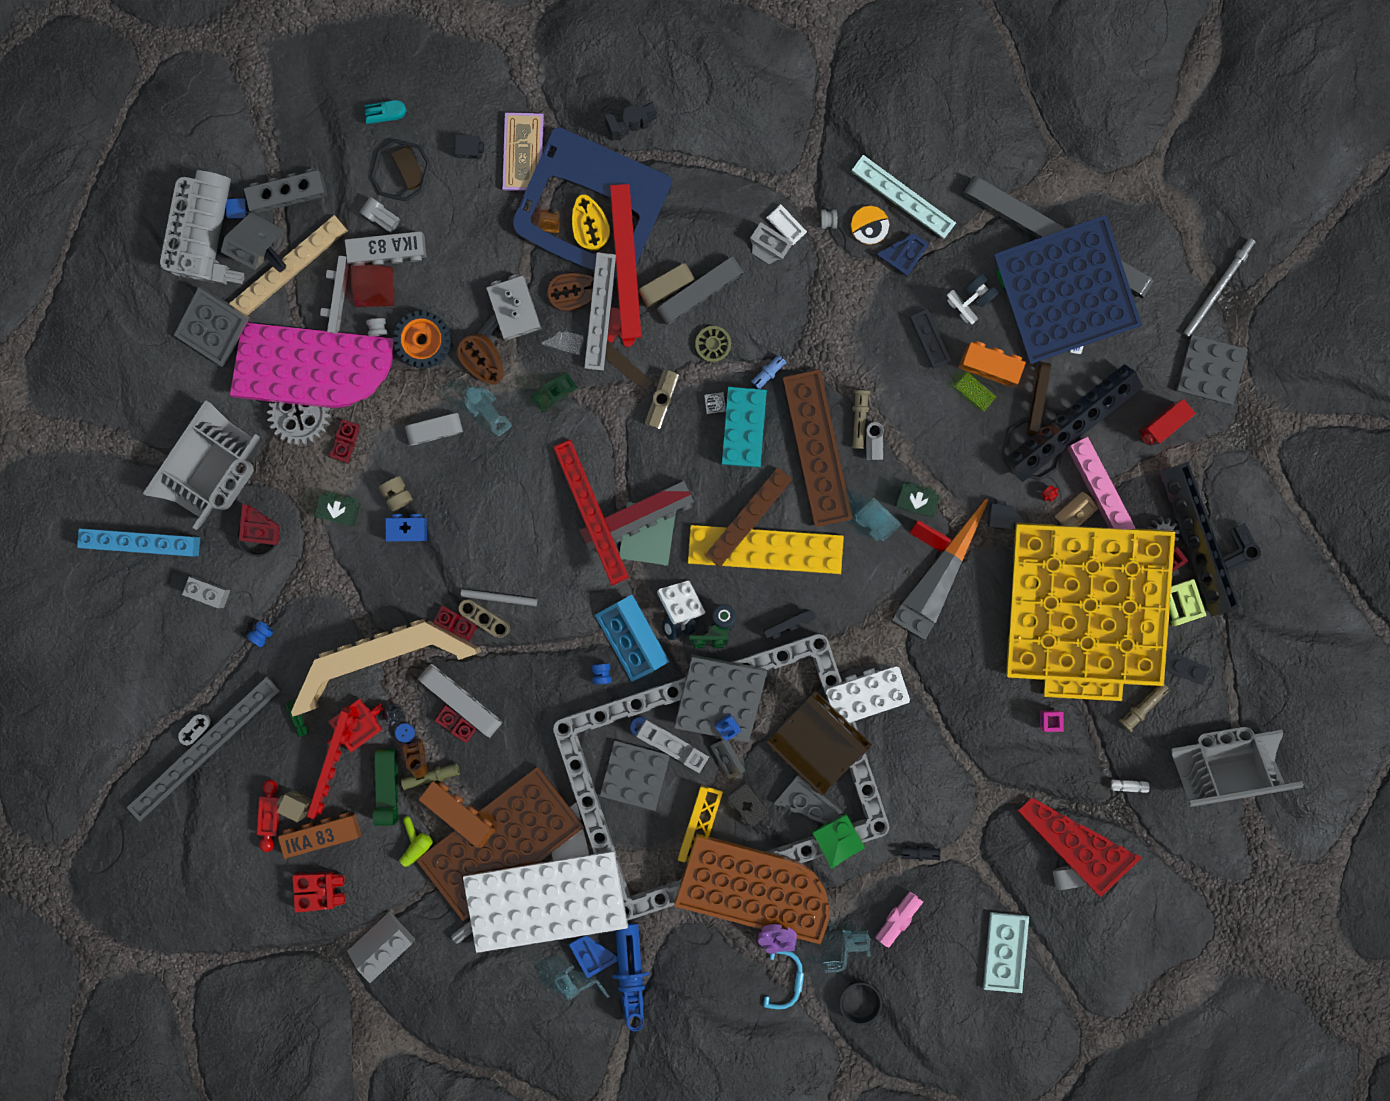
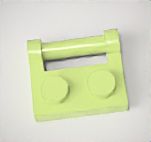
M1194 579L1171 586V593L1177 592L1184 616L1179 618L1171 594L1169 612L1172 618V626L1206 616Z

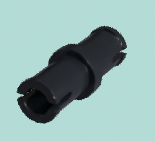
M919 846V848L902 847L901 859L940 861V848H923V846Z

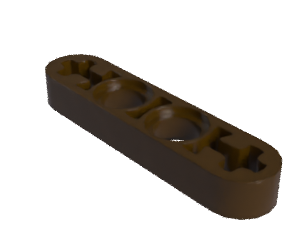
M1040 362L1029 416L1030 420L1027 427L1028 436H1034L1040 430L1051 370L1050 363Z

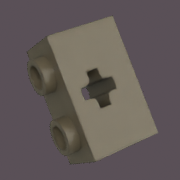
M292 790L285 793L284 796L281 795L276 805L279 807L277 813L299 822L306 817L312 799Z

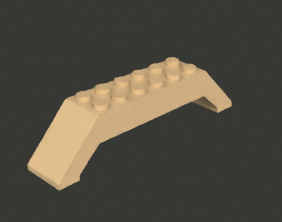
M422 619L410 623L411 627L409 628L406 625L392 629V634H389L387 631L374 635V640H371L369 637L356 641V646L354 647L352 644L337 648L338 652L336 653L334 650L319 654L320 658L314 660L291 711L292 716L318 708L317 702L329 679L432 644L457 655L458 660L480 653V647L432 621L425 622Z

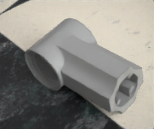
M372 197L368 198L359 211L364 217L372 222L375 221L389 232L395 230L400 221L397 216L386 210L381 203Z
M869 423L865 428L866 460H883L884 429L880 423ZM873 425L879 428V434L875 437L869 432Z

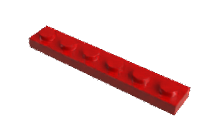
M345 706L340 713L307 817L315 819L318 814L321 815L325 804L322 802L324 797L328 796L331 786H328L330 779L334 778L336 773L334 765L341 757L342 751H340L341 744L344 745L348 736L345 731L347 726L350 727L354 717L351 715L352 708Z

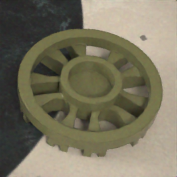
M706 327L697 335L695 342L696 350L699 356L706 361H721L730 352V336L721 327ZM712 329H716L715 336H712ZM707 330H708L709 333H710V337H709V338H706V337L703 335V333L706 332ZM719 331L725 334L722 338L717 337ZM699 339H705L706 343L699 341ZM728 339V342L721 343V340ZM699 345H705L706 348L700 351ZM723 345L728 346L726 352L721 350L720 347ZM707 349H708L710 352H709V353L707 354V356L705 357L703 354H704V353L707 351ZM719 350L723 356L720 357L716 351ZM712 352L716 354V359L710 358Z

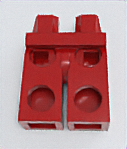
M334 871L316 873L296 872L293 875V890L296 893L294 895L295 913L334 909L335 906L345 904L346 894L335 892V887L345 885L344 875L334 874Z

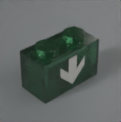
M907 482L906 485L902 484L894 507L933 518L940 495L936 494V490L930 488L921 490L917 488L918 485Z
M326 492L325 495H319L314 517L355 526L360 504L355 503L356 499L345 496L344 500L337 498V494Z

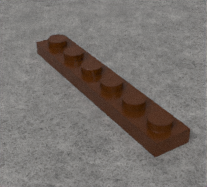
M777 468L709 549L705 557L720 568L793 479Z

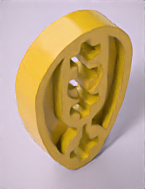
M587 195L579 196L576 199L572 214V228L575 240L579 246L586 250H599L607 244L610 238L609 224L602 209L593 199ZM585 199L586 202H590V204H588L586 208L587 213L585 212V209H583L582 206H579V204L582 203L581 200ZM587 218L595 221L592 223V227L594 230L597 229V232H595L596 239H600L596 246L593 243H589L592 237L590 234H587L589 231L588 225H584L587 222Z

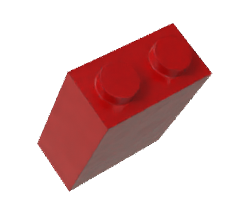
M1184 399L1175 401L1139 430L1142 434L1140 437L1147 445L1160 444L1196 413Z

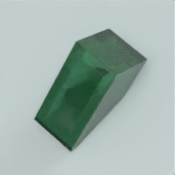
M565 373L542 386L531 398L541 412H544L577 390L578 387L568 373Z

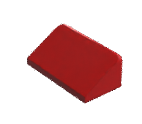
M916 521L910 530L911 535L940 552L944 551L951 542L950 538L921 521Z

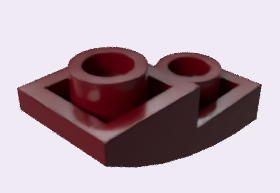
M341 420L335 436L336 440L330 453L331 459L349 464L360 425Z
M441 606L433 623L467 641L471 640L478 626L445 606Z
M444 704L434 719L435 722L465 743L469 741L477 729L446 704Z

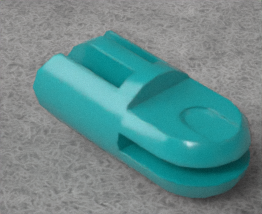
M400 100L364 105L366 124L398 120L406 114V107Z

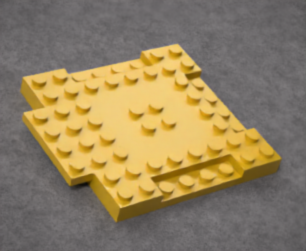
M1016 523L1006 667L1007 677L1044 679V697L1122 701L1123 684L1164 686L1175 532L1173 530L1118 529Z

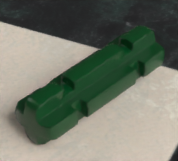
M288 701L284 706L289 711L288 715L294 728L296 727L297 729L295 731L298 737H302L308 734L307 727L303 725L304 721L301 714L292 716L291 711L295 701Z

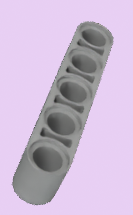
M430 663L418 677L422 684L489 738L503 723L433 664Z

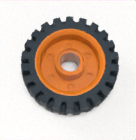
M414 311V313H409L406 317H403L400 323L396 325L397 328L393 333L394 348L398 356L408 365L422 369L431 368L440 364L446 358L447 353H449L451 334L448 326L439 316L427 311ZM421 335H426V343L420 345L418 338Z

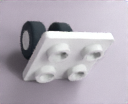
M982 273L965 287L969 294L976 292L966 302L954 290L947 294L949 297L947 301L954 309L957 307L961 311L960 316L966 323L970 322L973 324L978 320L977 316L967 306L979 296L980 298L976 302L982 308L999 294L995 287L988 289L984 285L987 278Z
M690 581L659 589L657 594L669 615L662 622L665 636L673 640L679 638L682 631L684 635L694 633L696 628L694 618L704 615L705 610Z

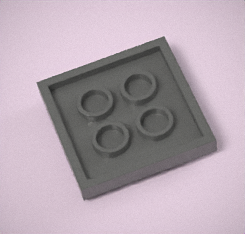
M200 286L174 336L222 367L225 366L250 317Z
M1191 335L1176 391L1233 405L1248 349Z
M615 740L600 796L656 811L670 755Z

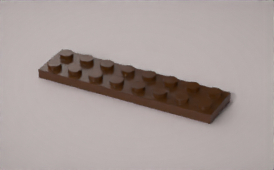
M821 370L783 377L814 526L820 527L852 520Z

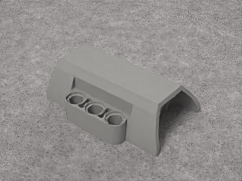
M205 400L143 494L174 501L194 513L199 518L192 528L198 530L213 508L226 510L232 505L252 475L253 465L246 461V459L259 441L260 436L255 434L252 438L229 422L209 401ZM244 463L246 469L243 473H240L239 467ZM230 480H234L235 486L230 490L228 483ZM220 496H223L224 502L219 506L217 500Z
M1240 727L1202 734L1196 745L1171 749L1189 806L1194 807L1303 788L1304 784L1302 781L1285 784L1276 765V752L1282 739L1283 731L1277 730L1254 734L1250 728Z

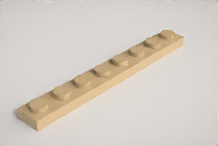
M334 215L282 259L286 264V269L283 272H278L272 267L229 304L248 316L348 230Z

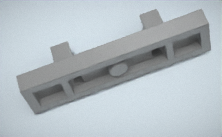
M345 256L338 257L337 271L327 270L326 278L335 280L331 309L321 308L320 316L329 318L327 332L333 334L339 333L349 269L347 257Z

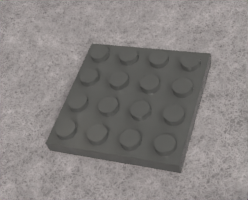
M691 655L674 728L722 737L716 729L715 723L731 714L742 730L731 739L749 742L767 669Z

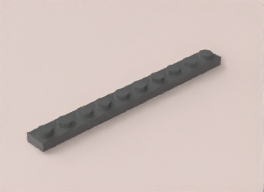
M266 677L138 796L127 809L139 822L142 821L281 691L280 688L269 677Z

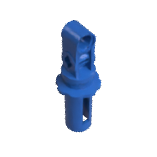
M628 923V928L616 930L619 971L613 974L612 978L619 979L620 981L618 991L622 992L625 1025L632 1031H639L644 1025L642 990L645 989V984H643L642 979L649 975V972L642 971L638 923ZM626 935L630 937L632 971H628ZM637 1016L639 1019L638 1024L630 1026V1019Z

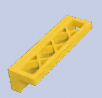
M704 785L700 786L678 861H688L689 849L693 847V844L691 845L692 839L695 841V830L702 827L705 836L709 837L723 791ZM707 792L718 794L716 802L708 805L705 800ZM708 809L711 818L709 821L702 823L700 814Z

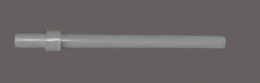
M1249 238L1242 249L1237 251L1234 256L1235 259L1185 329L1184 335L1187 337L1191 336L1241 262H1245L1248 252L1255 244V240Z

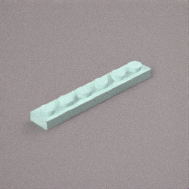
M863 155L852 169V173L942 239H945L956 224V222Z

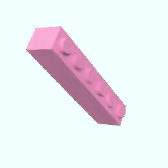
M1082 438L1068 446L1067 450L1108 528H1135L1089 438Z

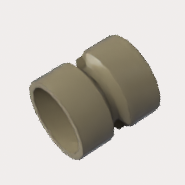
M401 476L395 477L378 487L382 496L387 498L386 503L391 512L413 501L409 491L404 490L405 484Z

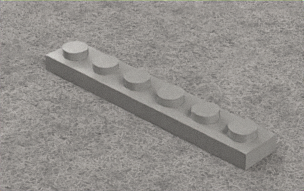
M596 253L584 364L586 369L604 370L616 255Z

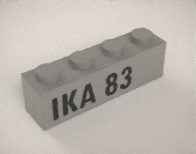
M422 232L345 240L347 263L353 265V268L365 267V264L372 263V266L384 265V262L391 261V264H399L407 259H410L411 262L422 261V258L427 257L425 237Z

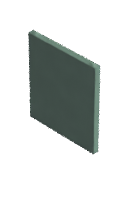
M627 502L626 508L636 503ZM675 516L667 520L661 518L657 520L658 524L650 528L646 526L639 528L640 532L631 537L629 534L622 536L623 540L620 547L621 559L668 565Z

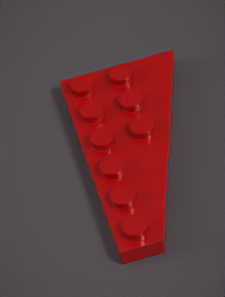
M1031 798L1017 811L1099 898L1142 858L1126 850V848L1109 841L1091 829L1076 823L1069 817L1054 811L1034 798Z

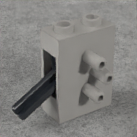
M516 274L510 276L508 281H495L490 284V287H487L495 313L477 332L478 334L489 337L500 326L503 338L507 341L542 329L524 276Z

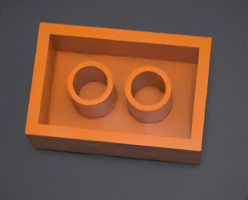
M974 341V343L971 342L965 347L958 368L1012 388L1019 383L1026 362L1021 361L1022 357L1014 354L1007 356L1003 354L1004 351L1001 349L992 348L991 350L985 348L984 343Z

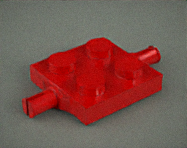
M359 699L349 706V708L353 709L351 715L354 717L350 727L347 726L345 733L348 736L344 744L350 752H353L383 730L376 719V715L384 710L380 703L374 708L369 709ZM340 713L329 721L334 731ZM332 738L327 741L328 745L331 743Z

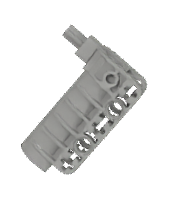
M197 170L195 179L181 177L176 181L160 259L161 267L164 270L179 277L224 285L227 284V281L243 284L245 273L229 270V267L221 265L215 260L231 182L230 178L212 172ZM185 182H187V185L183 190L180 186L181 184L183 185L185 184ZM181 201L180 208L177 210V203ZM171 239H173L172 249L169 246Z

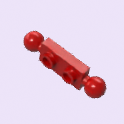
M274 780L264 782L263 791L266 793V796L259 797L257 835H263L259 842V848L263 852H270L274 848V841L271 836L278 835L279 813H277L279 807L276 805L280 797H274L278 790V784Z

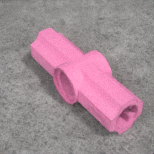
M909 891L898 907H895L886 919L887 922L875 938L889 948L900 932L905 931L909 926L912 916L922 905L923 901Z

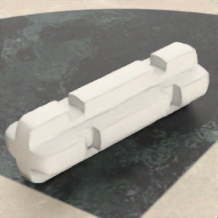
M1112 780L1111 790L1147 793L1149 792V783Z

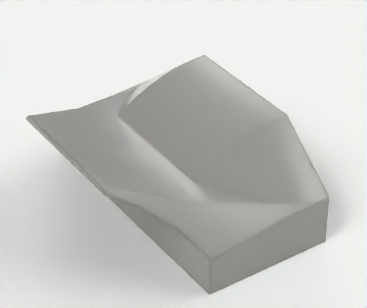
M761 222L750 238L753 247L752 254L768 264L776 260H783L793 242Z

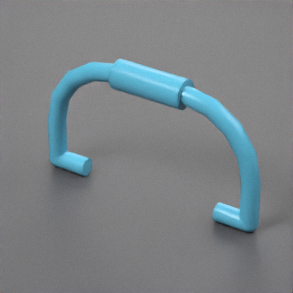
M789 951L777 953L790 956L797 964L798 972H796L794 997L786 1004L777 1005L770 1004L769 996H765V1008L786 1009L798 1000L799 994L802 992L804 977L802 964L799 958ZM770 954L769 959L774 960L775 954Z

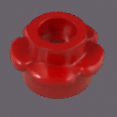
M1053 485L1049 486L1041 494L1044 498L1043 501L1052 502L1058 497V488H1055Z

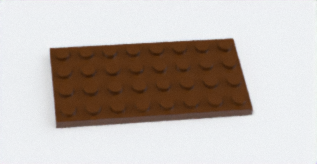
M537 766L477 813L481 818L486 817L493 823L492 827L496 829L482 848L475 847L454 830L416 861L462 921L470 916L463 880L464 875L537 864L585 826L543 771Z

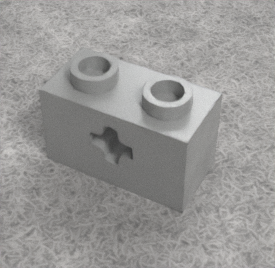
M194 576L188 578L182 595L216 608H224L230 590Z

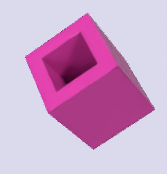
M1040 710V730L1044 732H1064L1063 712L1060 710Z

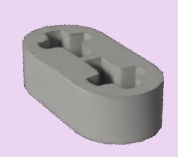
M203 713L194 716L178 735L179 741L183 745L195 743L210 727V717ZM204 718L205 726L202 725L196 728V726L199 724L198 719ZM193 730L194 733L190 736L192 740H185L186 735L184 733H189Z

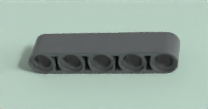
M731 257L663 303L656 310L668 326L739 278L744 271L736 259Z

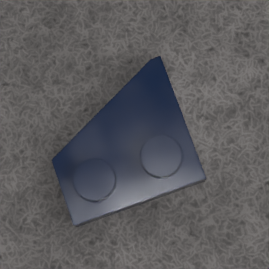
M913 233L891 247L880 251L877 256L905 276H908L929 246V243Z

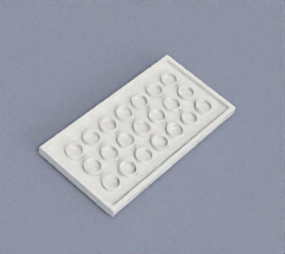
M615 851L463 876L476 953L628 928Z

